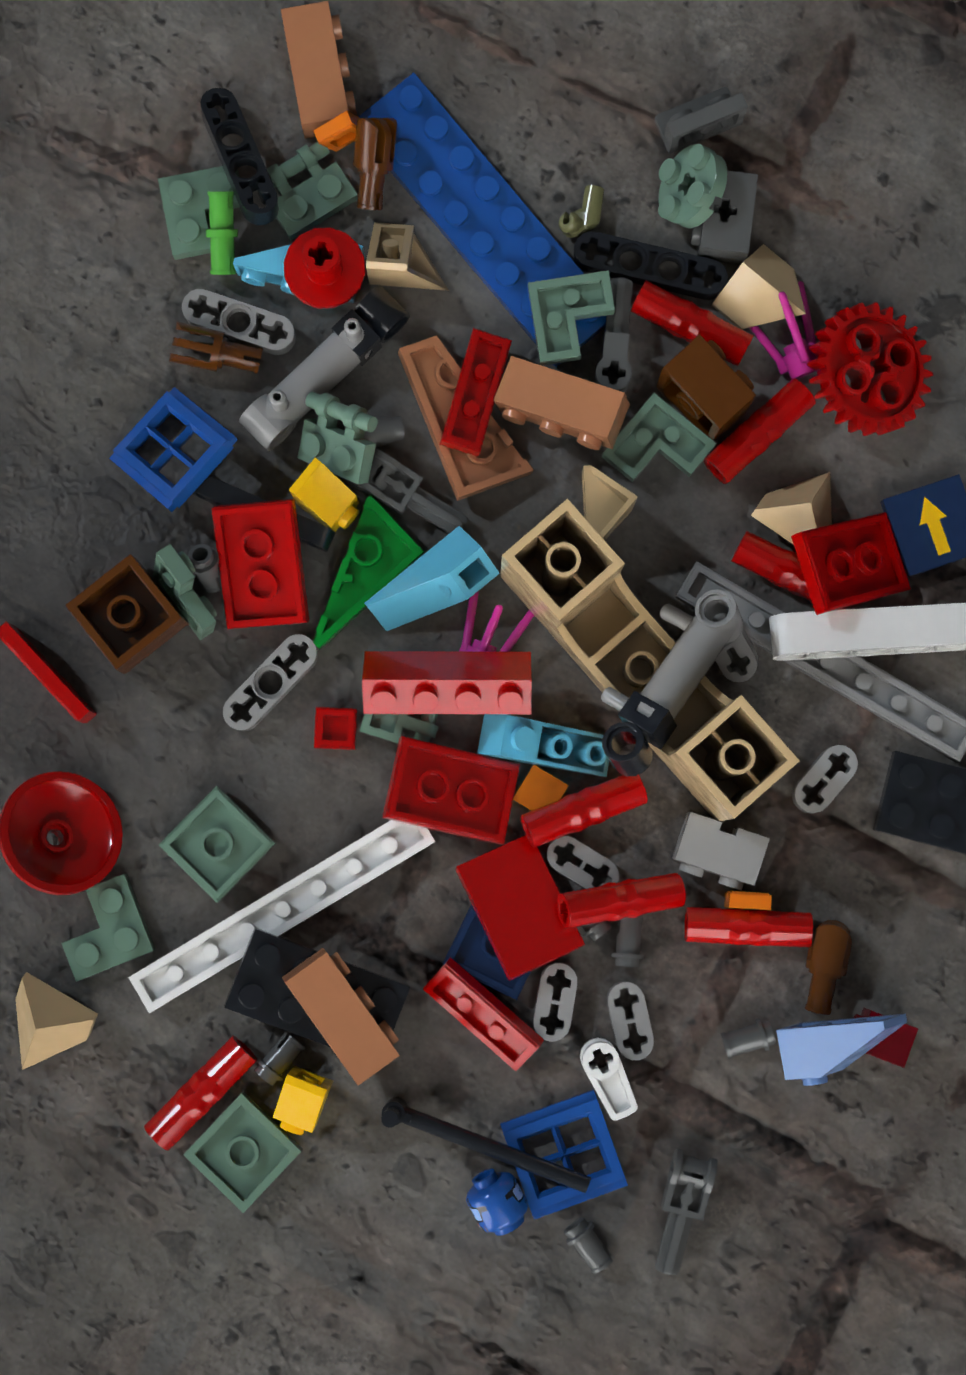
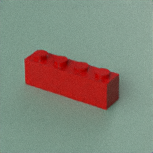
M365 651L362 674L363 714L531 715V652Z

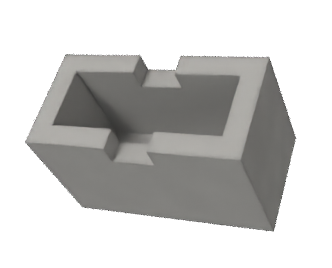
M693 812L686 813L672 856V860L681 862L679 870L701 878L704 871L719 875V884L742 891L744 884L755 886L770 838L741 828H733L732 834L720 831L722 825L720 821Z

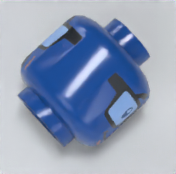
M487 1169L476 1175L472 1180L474 1185L467 1193L466 1202L478 1226L485 1232H494L495 1235L501 1236L514 1231L524 1222L523 1215L527 1211L528 1202L516 1178L509 1172L496 1173L494 1169Z

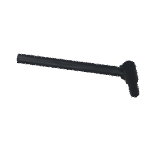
M400 1097L391 1098L382 1109L381 1121L388 1128L404 1123L583 1193H586L591 1177L409 1108L406 1101Z

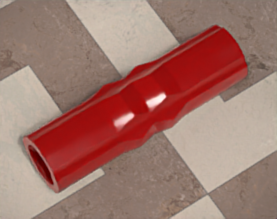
M645 281L631 308L632 313L666 329L673 336L683 338L689 343L698 335H701L706 342L709 340L714 341L725 353V360L736 366L740 364L754 335L717 317L711 311L699 308L692 301L682 299L648 281Z
M795 378L791 380L706 456L703 461L708 470L721 483L727 484L816 404L813 394L799 380Z
M746 531L731 562L769 580L776 586L787 589L794 595L811 601L797 554Z
M622 775L599 785L586 787L578 793L568 794L556 802L525 813L520 818L530 845L535 848L565 835L582 831L591 825L600 824L613 816L646 804L648 797L639 775L629 777Z
M671 873L643 879H626L619 883L608 882L598 887L560 893L557 898L558 915L562 925L565 928H571L603 921L616 922L623 918H636L646 913L679 908L685 905V885L678 873Z
M686 907L684 938L685 942L809 948L813 938V918L811 913Z
M233 1035L144 1125L148 1135L160 1147L169 1151L257 1061L255 1054L245 1043Z

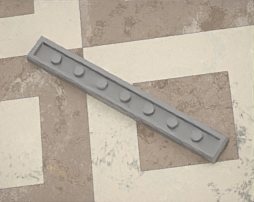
M696 561L675 598L695 609L698 599L704 593L719 589L727 591L734 597L743 619V629L751 643L772 654L769 617L785 612ZM862 657L784 661L951 760L960 762L965 754V717Z

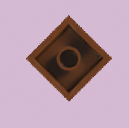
M698 335L663 367L656 387L687 420L715 442L746 414L756 394L752 391L754 385L751 380L740 370L734 372L724 361L726 355L714 341L709 340L706 342L701 335Z
M132 554L124 558L65 605L113 667L123 674L129 672L189 624L143 565Z

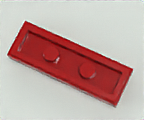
M473 328L439 445L479 456L495 403L493 400L501 382L512 340Z
M6 621L0 626V639L76 721L87 724L97 715L15 625Z
M451 957L423 988L427 994L515 1071L534 1054L544 1041L541 1036Z

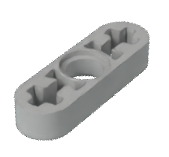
M205 289L192 290L183 299L182 312L187 322L191 325L225 332L224 336L228 337L231 341L255 348L260 347L263 348L264 352L273 355L285 354L295 344L296 333L294 327L285 316ZM204 300L211 311L219 314L221 311L220 307L225 306L220 315V325L216 326V317L208 313H202L200 318H196L192 306H200ZM236 312H244L250 317V325L243 332H234L228 327L230 316ZM258 319H263L261 322L262 327L270 331H275L278 326H282L287 338L278 339L276 344H272L270 335L258 331L257 339L253 338L258 330Z
M295 634L285 639L227 699L223 707L225 722L238 731H249L255 728L315 666L318 660V649L313 641L302 634ZM295 644L298 647H302L304 644L308 645L309 648L306 650V654L309 659L305 663L300 660L295 661L289 669L296 672V674L289 679L288 674L274 663L278 658H281L282 662L286 664L293 656L289 650L292 645ZM270 671L277 672L282 678L281 689L272 695L263 693L259 686L262 675ZM250 687H252L255 694L268 703L261 708L259 703L256 702L248 711L252 716L248 722L243 719L235 722L233 718L236 712L233 707L237 703L244 706L252 699L250 695L246 694Z

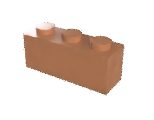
M328 1L281 9L305 139L315 137L313 130L346 110L357 115L353 91L345 92L342 78L350 77L346 52L338 54L335 41L343 39L339 14H330Z
M514 356L510 357L493 400L504 419L518 425H524L525 421L540 425L539 429L542 432L561 438L563 433L577 437L579 444L593 450H599L601 446L613 449L630 406L625 392Z
M322 948L284 975L282 979L359 1086L400 1056L393 1047L399 1039L385 1020L377 1024L369 1013L375 1005L364 989L360 986L353 990L345 979V976L350 974L351 971L340 955L335 952L329 956L326 950Z

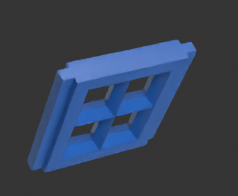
M174 387L170 392L166 391L113 449L114 453L109 459L170 512H173L176 507L180 508L232 451L233 445L238 439ZM170 414H173L186 425V428L173 442H170L157 431ZM194 433L210 445L196 463L180 450ZM150 436L166 448L152 465L136 453ZM173 456H176L190 468L176 485L160 473V470Z
M594 1089L500 1123L507 1145L524 1152L522 1140L551 1130L558 1152L545 1156L542 1159L553 1163L562 1160L563 1166L571 1170L574 1169L569 1158L570 1156L599 1146L606 1168L587 1175L591 1177L586 1193L562 1184L540 1192L534 1174L515 1167L534 1220L628 1186ZM588 1117L595 1139L566 1149L559 1127Z

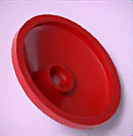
M63 771L46 772L36 775L16 788L2 808L0 814V849L12 872L25 884L38 891L52 895H71L83 892L102 881L112 870L119 857L123 837L119 813L107 793L86 777ZM48 833H54L58 837V845H52L48 842Z

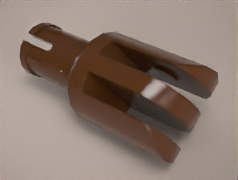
M358 118L353 165L357 167V171H360L357 207L360 209L373 211L383 209L385 174L392 171L394 167L397 120L394 118Z
M176 322V330L214 338V343L212 346L173 337V346L211 354L210 362L190 356L170 353V362L217 372V369H221L222 365L258 374L260 363L245 360L244 356L261 359L263 348L229 342L228 337L224 336L225 332Z
M826 920L820 923L813 931L812 944L808 949L805 967L812 973L805 1009L818 1014H831V1005L837 979H841L842 976L847 974L852 949V937L848 927L838 920Z

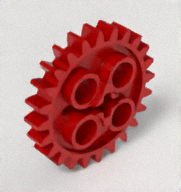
M862 302L836 312L837 315L824 321L826 327L815 333L821 342L809 348L810 351L818 356L817 359L807 363V366L817 370L818 374L809 379V383L820 384L821 390L814 395V398H826L828 403L823 409L824 414L835 410L837 414L834 423L838 425L848 421V432L850 433L861 429L863 436L874 433L880 436L891 432V430L894 431L905 427V422L914 420L917 417L915 410L926 405L920 396L931 392V388L924 384L923 380L932 377L933 372L924 369L923 363L930 361L932 357L930 355H921L920 349L927 343L926 340L915 341L913 336L916 334L918 327L913 326L906 329L904 327L907 317L905 314L893 319V307L891 306L880 311L878 302L866 307ZM856 338L860 341L861 349L856 344ZM890 352L895 358V363L891 359ZM845 375L849 377L851 381V387H849V385L847 384ZM880 389L885 395V401L881 397Z

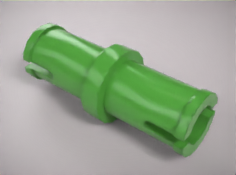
M208 191L210 229H206V237H210V274H236L233 266L235 258L234 237H238V229H234V192Z

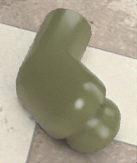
M595 185L585 186L582 208L571 212L570 215L567 212L561 215L559 228L566 237L579 238L583 233L589 232L598 226L604 196V189Z

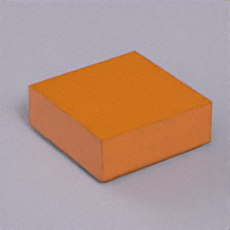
M346 110L313 130L318 143L334 152L351 144L356 138V126L359 117Z
M533 764L513 800L533 811L560 800L569 785Z
M727 891V893L725 892L724 907L771 910L772 895L761 892Z

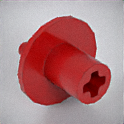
M331 227L314 228L299 235L289 246L284 259V277L292 294L304 304L318 309L335 308L350 301L360 290L365 277V259L358 243L345 232Z

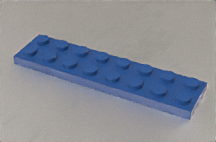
M412 73L358 117L394 118L397 120L394 167L390 172L536 344L528 282L575 276L584 273L417 75ZM606 316L575 320L580 348L605 328ZM556 363L552 365L556 368L561 363Z

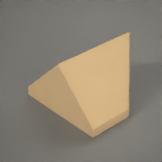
M374 222L366 260L369 285L449 291L414 234V225Z
M764 244L740 265L711 305L742 330L786 319L778 297L781 291L786 293L795 317L806 314L795 270Z
M583 466L584 518L606 540L632 512L638 496L594 466Z
M830 472L765 494L751 516L792 544L791 536L794 534L832 525Z
M28 972L21 979L15 999L22 1070L86 1041L91 1035L98 1013Z

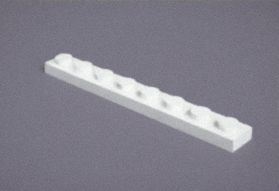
M390 820L128 978L147 1011L151 1013L243 958L254 928L280 936L436 841L428 828Z

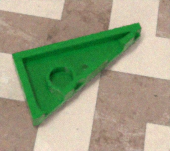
M371 495L365 500L361 517L355 532L352 534L348 551L342 560L331 589L332 593L316 628L317 632L313 643L319 650L367 607L364 604L367 600L424 555V551Z

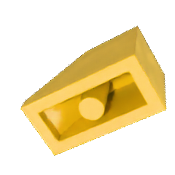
M317 458L312 460L289 489L293 499H295V503L334 532L339 527L344 530L349 527L359 513V510L356 508L359 504L357 495Z
M294 1066L285 1078L273 1118L281 1121L279 1127L297 1135H303L304 1131L312 1133L317 1125L333 1080Z

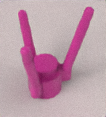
M798 281L806 313L801 315L806 339H803L792 307L784 291H781L778 297L794 341L793 344L783 348L786 356L782 357L759 326L750 327L756 338L775 361L780 374L783 375L789 372L791 380L802 378L817 371L807 366L808 362L817 359L818 356L809 350L810 346L816 344L808 299L802 281Z
M478 591L469 598L463 640L459 651L496 652L497 648L490 645L503 611L502 605L499 604L495 606L482 640L474 639L471 646L479 596ZM530 610L518 623L499 652L511 651L534 617Z

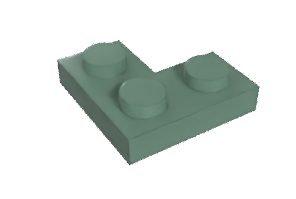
M223 166L158 178L174 259L178 260L209 254L210 237H206V229H209L207 214H209L208 191L233 192ZM237 169L235 174L240 177L239 170ZM235 195L233 196L234 209L240 208Z
M609 270L528 282L529 300L540 365L580 360L581 353L575 320L613 315L615 312Z
M653 393L619 433L613 449L607 448L603 452L602 458L632 483L658 452L690 477L706 456L715 448L717 443L657 394Z
M169 544L156 552L153 577L201 641L214 632L216 625L214 617L217 616V613L205 596L199 598L192 589L195 568L191 560L183 551L177 553L172 545Z
M127 874L119 875L86 890L100 928L61 943L76 982L156 950Z

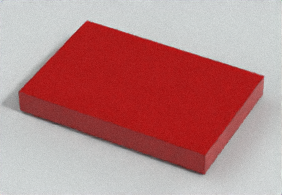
M295 499L212 507L227 629L307 623L310 619Z
M886 512L802 531L791 536L816 615L895 595L911 589Z
M401 736L398 742L382 818L497 845H504L520 764Z
M526 835L456 866L455 870L508 981L585 945L577 927L565 928L562 925L557 910V898L560 892L538 847L533 848Z

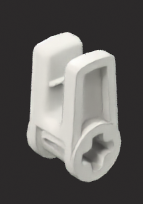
M597 1037L588 1040L580 1051L581 1064L610 1118L613 1121L619 1120L636 1112L638 1106L618 1052L612 1043L605 1038ZM600 1049L603 1054L610 1053L605 1058L607 1065L603 1068H599L596 1063L589 1065V1062L594 1059L592 1052Z

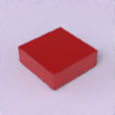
M316 707L314 748L356 750L358 710L353 708Z

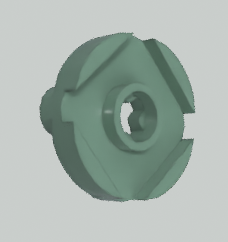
M698 143L684 148L674 159H666L659 169V179L661 180L659 188V216L685 228L697 227L709 219L714 212L709 207L712 205L715 196L722 199L727 184V166L722 156L717 155L714 150Z

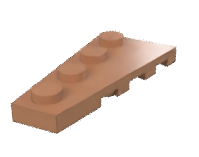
M437 335L399 348L398 356L457 501L532 474L534 470L526 459L523 460L513 446V440L505 429L500 428L492 415L479 456L439 445L461 368Z

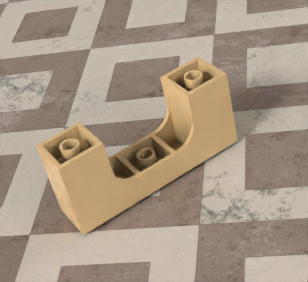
M567 498L502 554L501 578L602 693L606 688L611 687L630 698L634 690L638 693L643 691L675 645V642L638 601L623 580L621 575L625 565L623 560ZM706 676L700 681L674 719L677 727L663 748L660 750L649 743L651 749L710 816L717 821L735 819L800 761L742 695L734 700L728 698Z

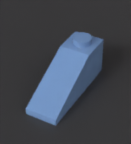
M906 1014L803 1022L776 1030L785 1080L802 1079L803 1086L827 1083V1075L845 1069L906 1024Z

